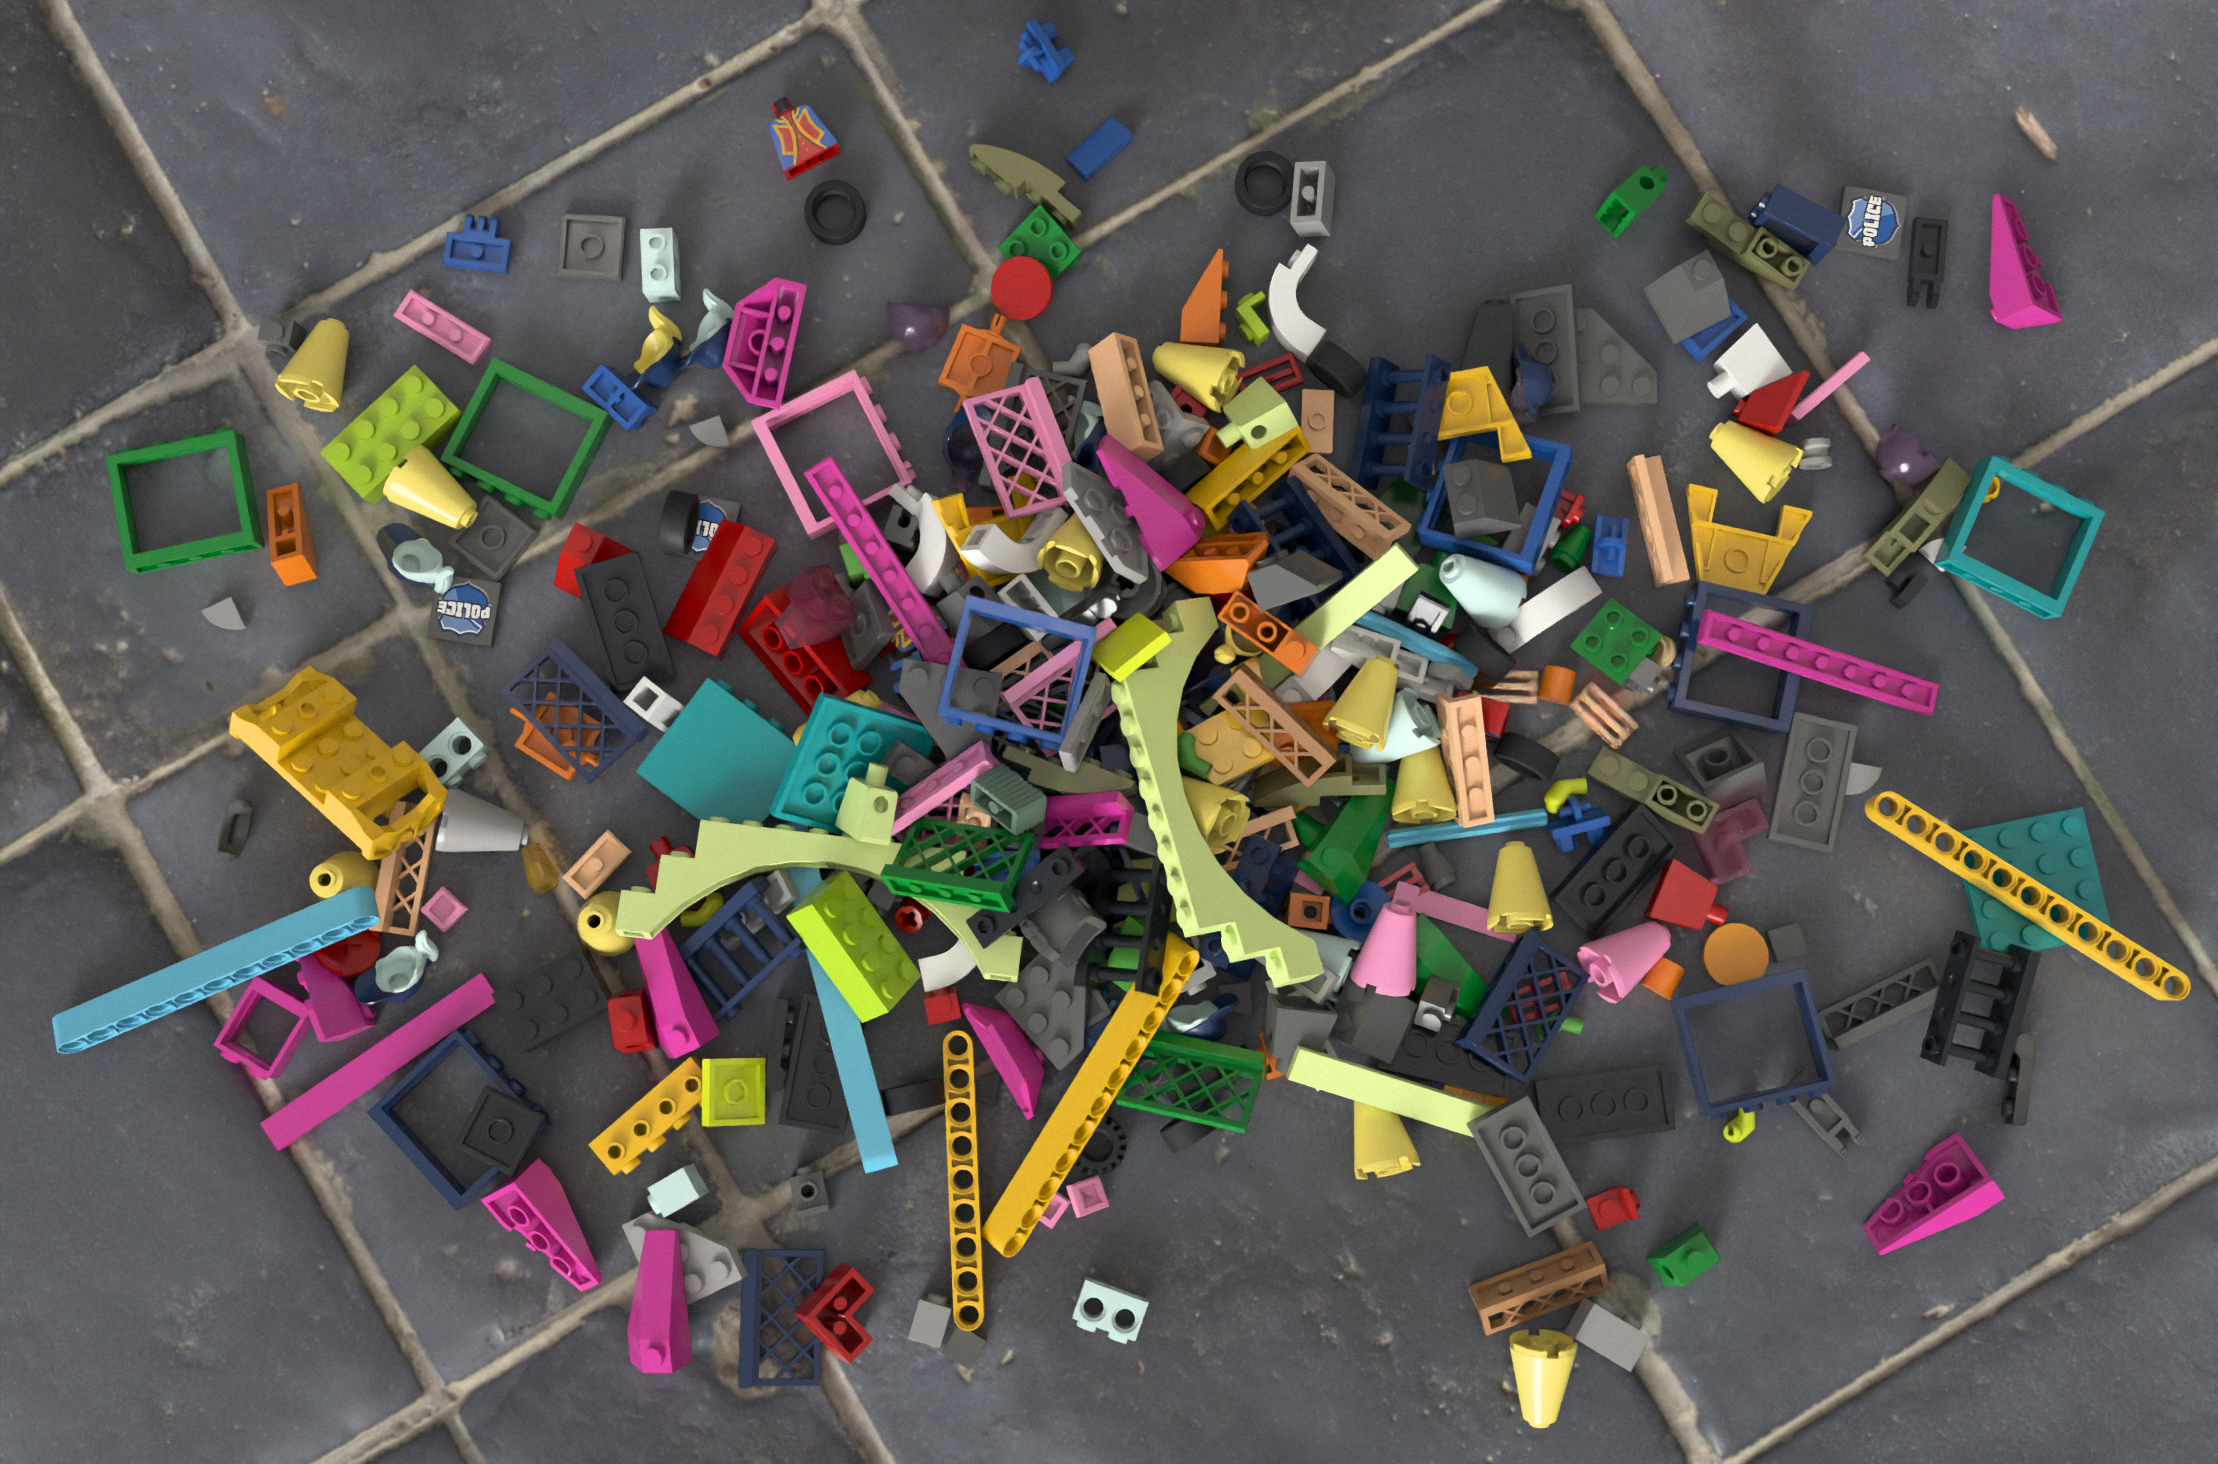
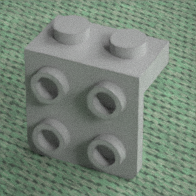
M1153 380L1148 387L1164 451L1145 464L1151 469L1165 472L1178 459L1194 449L1210 428V425L1205 418L1182 412L1164 385L1159 381Z
M1203 934L1187 937L1195 950H1198L1201 944L1199 938L1203 937ZM1199 958L1202 967L1192 972L1180 993L1187 991L1188 995L1191 996L1207 988L1205 981L1217 975L1214 968L1218 965Z

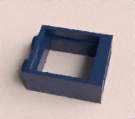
M1779 184L1771 193L1764 192L1760 201L1756 202L1748 216L1754 228L1762 226L1810 261L1814 266L1834 247L1848 220Z

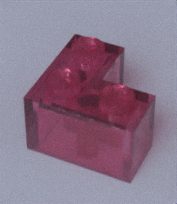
M826 564L801 570L785 590L791 603L775 624L791 650L839 640L859 617L829 565Z
M1753 798L1716 813L1704 835L1689 830L1713 884H1724L1753 871L1740 840L1768 829L1769 825L1757 799Z

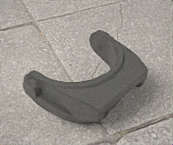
M237 797V800H232L229 803L225 812L217 849L218 854L222 856V860L232 862L233 859L240 857L245 847L253 816V805L248 799ZM236 813L239 815L234 826L231 844H228L230 826Z

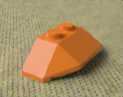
M1268 532L1221 534L1201 538L1163 571L1195 594H1234L1236 590L1242 593L1250 587L1247 573L1256 569L1255 562L1265 557L1270 536Z

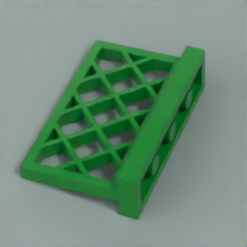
M920 817L911 824L893 864H885L880 875L891 894L1010 913L1015 903L1012 892L1036 839L1031 833L1023 832V834L1020 833L1017 837L1004 829ZM921 829L934 830L935 832L934 835L919 843L916 840ZM954 834H962L965 837L948 848L943 841ZM984 838L993 839V844L976 852L973 844ZM940 842L944 850L926 859L922 851ZM1013 843H1022L1020 850L1006 857L1002 850L1003 848ZM970 847L973 855L955 864L952 856ZM999 851L1003 859L985 868L981 860ZM920 854L922 862L912 867H904L906 860ZM949 858L952 866L941 872L932 871V866ZM976 863H979L982 869L970 877L962 876L960 873ZM1007 867L1009 868L1010 872L1005 882L991 880L990 876Z
M1157 1030L1142 1055L1155 1057L1158 1064L1142 1072L1138 1066V1060L1118 1092L1116 1098L1117 1105L1246 1134L1262 1080L1265 1081L1268 1071L1266 1053ZM1176 1063H1183L1187 1065L1190 1071L1174 1079L1167 1068ZM1208 1070L1218 1071L1222 1078L1206 1086L1199 1075ZM1163 1071L1169 1082L1153 1090L1147 1078ZM1240 1077L1253 1079L1251 1087L1239 1094L1231 1083ZM1195 1078L1201 1089L1185 1097L1179 1085ZM1140 1082H1143L1149 1092L1139 1098L1127 1096L1129 1088ZM1227 1085L1233 1097L1217 1105L1211 1092ZM1174 1089L1180 1098L1179 1101L1169 1106L1161 1104L1158 1096ZM1204 1096L1207 1097L1212 1105V1108L1202 1113L1193 1111L1190 1106L1192 1102ZM1238 1103L1243 1113L1241 1120L1236 1121L1227 1119L1222 1111Z

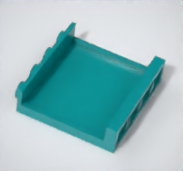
M720 677L716 681L707 678L636 770V773L700 821H710V817H723L729 819L730 823L743 825V821L747 820L763 824L771 814L769 812L770 807L795 752L796 745L792 739L784 734V731L787 729L784 725L773 717L766 721L757 714L761 708L746 697L742 701L731 694L734 688Z

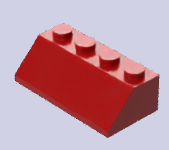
M722 518L702 559L698 560L663 633L722 661L778 548L775 539L745 525Z
M791 582L765 595L737 630L739 636L808 717L811 715L820 692L845 699L858 690L864 691L873 681L865 669L863 671H854L852 669L842 642Z

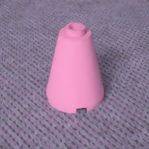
M1392 899L1391 902L1383 905L1351 967L1350 977L1360 987L1366 988L1368 983L1376 986L1375 993L1388 996L1410 995L1411 989L1415 990L1416 911L1408 901Z
M1649 921L1585 943L1579 948L1581 949L1577 953L1579 967L1591 975L1588 983L1595 981L1601 988L1597 991L1600 997L1610 1003H1617L1624 999L1670 948L1671 935L1663 924H1658L1655 921Z

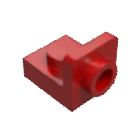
M1620 1184L1584 1199L1597 1231L1604 1230L1628 1219L1635 1220L1640 1218L1637 1209L1641 1208L1638 1197L1634 1190H1628L1627 1186Z

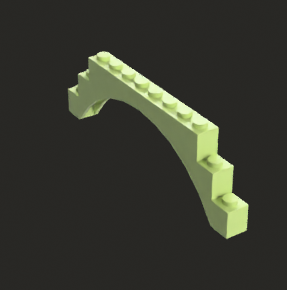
M1210 596L1175 601L1162 613L1163 627L1172 641L1140 667L1143 670L1134 671L1121 682L1115 680L1111 683V696L1113 702L1118 707L1121 717V730L1126 736L1130 748V761L1138 775L1139 792L1141 797L1145 799L1149 813L1148 823L1155 833L1158 844V857L1164 864L1167 874V888L1174 898L1177 909V922L1183 929L1185 938L1221 931L1222 947L1227 953L1230 963L1265 956L1267 961L1266 970L1269 977L1272 978L1274 988L1309 981L1324 973L1315 940L1275 919L1240 889L1221 867L1197 827L1186 799L1177 758V718L1182 691L1195 658L1219 625Z
M710 817V821L701 820L695 858H690L691 855L689 853L672 851L670 855H661L655 894L651 893V889L640 886H632L631 891L621 890L615 930L619 936L653 940L661 930L687 907L718 888L755 874L772 872L777 869L825 868L840 871L847 869L849 873L868 876L886 884L880 874L885 864H893L902 844L894 843L895 840L891 838L890 845L887 846L858 841L846 832L842 833V836L828 835L829 832L817 828L809 829L808 833L796 831V828L790 825L779 824L776 825L775 829L763 827V824L757 821L747 820L743 821V825L730 823V820L727 818ZM941 845L940 848L930 847L922 852L927 859L944 849ZM960 851L952 856L955 864L966 858V851ZM920 854L906 860L904 867H912L922 862ZM949 858L932 866L931 869L932 871L941 872L952 866ZM965 870L960 872L962 876H964ZM912 897L935 913L961 940L984 979L1017 983L1023 937H1017L1016 932L1008 931L988 948L983 949L966 923L967 919L982 908Z

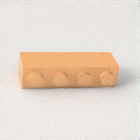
M1113 332L1088 350L1098 399L1103 412L1104 424L1108 434L1144 463H1147L1162 453L1164 448L1137 339Z

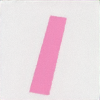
M1398 881L1393 899L1408 901L1416 912H1423L1427 916L1514 943L1517 934L1495 933L1494 926L1490 930L1487 929L1488 909L1429 890L1418 896L1420 887Z

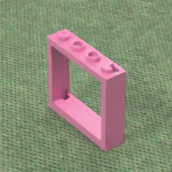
M855 369L782 405L780 410L774 409L751 421L811 540L838 528L832 516L818 523L816 522L771 433L772 430L854 390L900 480L897 484L906 488L909 485L914 486L912 479L916 478L911 464L908 460L902 463L897 453L902 447L895 433L888 434L885 430L883 423L888 420L880 404L873 406L868 396L873 391L866 377L864 376L859 379ZM894 485L862 500L868 512L894 499L888 494Z

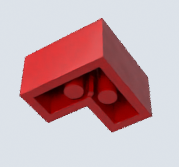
M840 1263L794 1313L838 1359L851 1364L873 1340L872 1336L857 1322L852 1314L875 1290L854 1267Z

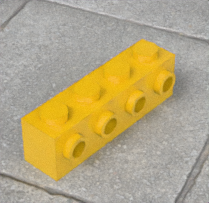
M1299 425L1257 449H1250L1244 442L1189 490L1185 496L1190 500L1194 508H1198L1202 512L1205 524L1219 531L1229 522L1226 517L1240 501L1246 499L1248 503H1251L1312 448Z
M690 1056L588 1144L613 1175L619 1174L622 1171L627 1175L642 1162L638 1158L647 1149L651 1153L657 1150L667 1141L664 1135L674 1127L678 1131L692 1119V1116L689 1114L698 1105L702 1108V1063L696 1056Z

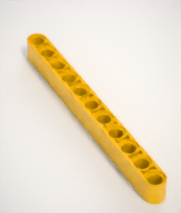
M1886 791L1875 794L1866 801L1865 813L1871 821L2157 1000H2181L2189 994L2191 989L2190 981L2183 972L1899 794ZM1881 799L1889 803L1890 811L1887 816L1883 815L1879 810ZM1909 817H1913L1918 823L1916 833H1912L1907 827ZM1938 835H1942L1946 840L1944 851L1939 850L1936 846L1935 840ZM1967 852L1974 858V866L1971 869L1964 863V856ZM1995 870H1998L2003 877L2000 886L1993 882L1992 876ZM2024 888L2029 890L2031 894V900L2028 905L2021 898V892ZM2052 906H2055L2059 911L2057 922H2054L2050 917ZM2081 924H2084L2088 930L2085 940L2078 933ZM2110 942L2116 947V954L2113 958L2107 952V946ZM2139 959L2143 962L2145 968L2141 976L2136 971V963ZM2167 978L2173 983V989L2170 994L2165 989Z
M1174 933L1167 935L1162 969L1163 981L1159 989V996H1150L1134 991L1135 983L1132 984L982 1228V1237L1004 1257L1014 1256L1025 1244L1196 968L1200 958L1199 952Z

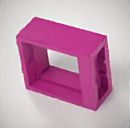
M256 976L251 981L213 1045L222 1050L220 1053L222 1057L236 1064L239 1061L250 1067L248 1071L252 1075L262 1080L281 1077L312 1025L304 1002L306 999L267 976ZM263 996L300 1017L273 1063L236 1042Z

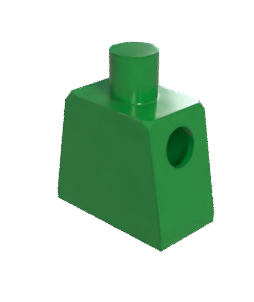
M1642 165L1612 191L1594 218L1617 239L1654 204L1665 190L1664 183L1668 180L1667 172L1658 165L1654 166L1651 170L1647 166Z
M1437 551L1431 566L1419 562L1418 571L1409 577L1392 613L1406 618L1422 590L1450 605V610L1438 631L1447 634L1453 626L1458 601L1440 580L1439 572L1444 560L1451 555Z
M1696 1222L1647 1256L1646 1260L1664 1286L1682 1287L1714 1266L1721 1258L1702 1228Z

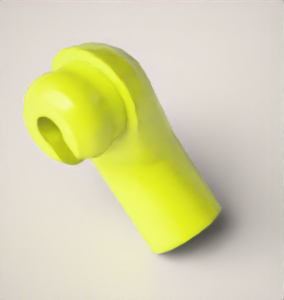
M1586 778L1555 781L1544 797L1546 810L1552 814H1557V809L1563 808V804L1569 795L1587 794Z
M712 892L706 896L707 901L699 910L681 912V926L702 927L725 905L723 895L718 892Z
M1739 1108L1738 1115L1723 1129L1725 1139L1732 1143H1738L1745 1139L1755 1129V1111L1744 1113L1743 1108Z

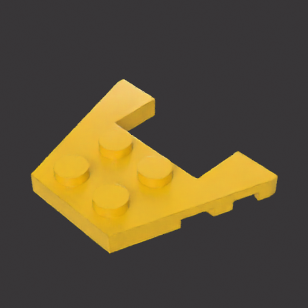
M1488 366L1450 373L1437 441L1498 430L1500 454L1503 463L1532 458V453ZM1433 461V466H1432V467H1433V472H1432V475L1435 474L1434 461Z
M1022 472L1016 483L1034 492L1035 482H1038L1039 479ZM1016 475L1009 476L1008 479L1013 481ZM1012 490L1015 509L1027 506L1030 498ZM962 493L951 494L931 501L936 514L972 578L976 575L981 576L989 587L1011 581L1020 574H993L983 571L969 562L959 552V549L975 525L995 524L1009 539L1017 542L1023 537L1034 520V514L1010 521L1007 520L1005 514L970 525ZM1036 570V571H1033V572H1029V573H1024V574H1025V575H1028V574L1037 572V570Z
M1694 484L1687 485L1686 496L1697 582L1701 580L1766 595L1782 568L1786 557L1798 541L1806 523L1812 517L1813 511L1788 505L1782 506L1774 537L1713 523L1712 517L1718 490Z
M1257 656L1243 662L1262 680L1260 663ZM1237 666L1230 669L1231 673ZM1239 686L1245 700L1238 704H1246V692ZM1250 697V704H1257V703ZM1227 710L1187 731L1183 730L1177 718V736L1182 732L1193 734L1196 739L1194 742L1196 756L1212 764V768L1206 777L1211 784L1222 787L1276 758ZM1239 710L1246 716V710ZM1250 710V721L1256 727H1270L1269 716L1265 710ZM1264 733L1270 739V733Z

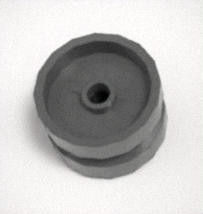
M1148 554V579L1140 585L1116 573L1104 556L1101 577L1091 591L1095 593L1102 587L1105 588V585L1107 586L1108 584L1119 587L1122 593L1120 601L1118 600L1119 605L1117 611L1110 616L1112 621L1122 625L1137 612L1152 620L1161 612L1167 600V583L1162 571L1158 570ZM1129 584H1134V588L1132 590L1126 587Z

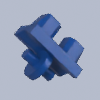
M1036 18L1027 22V29L1019 38L1022 42L1019 47L1023 54L1019 57L1018 62L1022 68L1032 66L1035 72L1041 70L1049 84L1058 81L1062 71L1071 66L1074 54L1067 46L1055 49L1052 42L1056 41L1058 33L1052 21L1039 24Z
M1603 515L1595 516L1590 574L1614 577L1623 576L1629 519L1612 518Z
M1575 795L1567 797V807L1557 809L1559 818L1548 821L1545 825V830L1553 838L1557 849L1561 853H1565L1577 848L1574 834L1585 832L1586 841L1589 844H1596L1606 834V826L1611 825L1609 815L1604 814L1601 807L1592 809L1589 801L1578 803Z

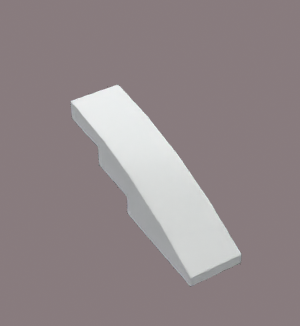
M1350 625L1332 641L1330 650L1359 669L1362 668L1368 658H1376L1377 655L1393 660L1395 662L1394 667L1399 671L1397 689L1411 688L1421 696V699L1436 704L1435 694L1445 692L1452 697L1455 684L1449 679L1440 678V681L1430 676L1427 672L1429 659L1400 649V640Z

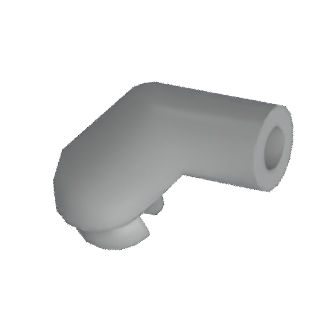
M1084 342L1078 344L1075 353L1069 361L1052 362L1053 373L1068 377L1083 375L1091 365L1088 350L1092 346Z

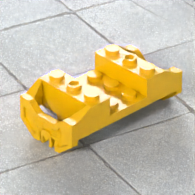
M311 666L298 672L282 690L258 704H245L232 712L229 733L235 738H241L362 849L361 854L367 860L385 859L390 856L393 848L395 850L400 848L401 841L403 843L405 841L409 842L412 837L416 838L422 834L444 808L448 790L441 785L427 761L405 741L390 748L354 715L357 698L335 678L319 673ZM420 787L427 794L413 810L404 816H399L391 825L378 826L373 822L374 818L381 813L387 819L390 818L395 802L415 788Z

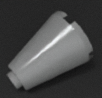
M448 789L441 826H439L436 851H517L520 844L527 845L530 826L524 825L525 818L460 789Z

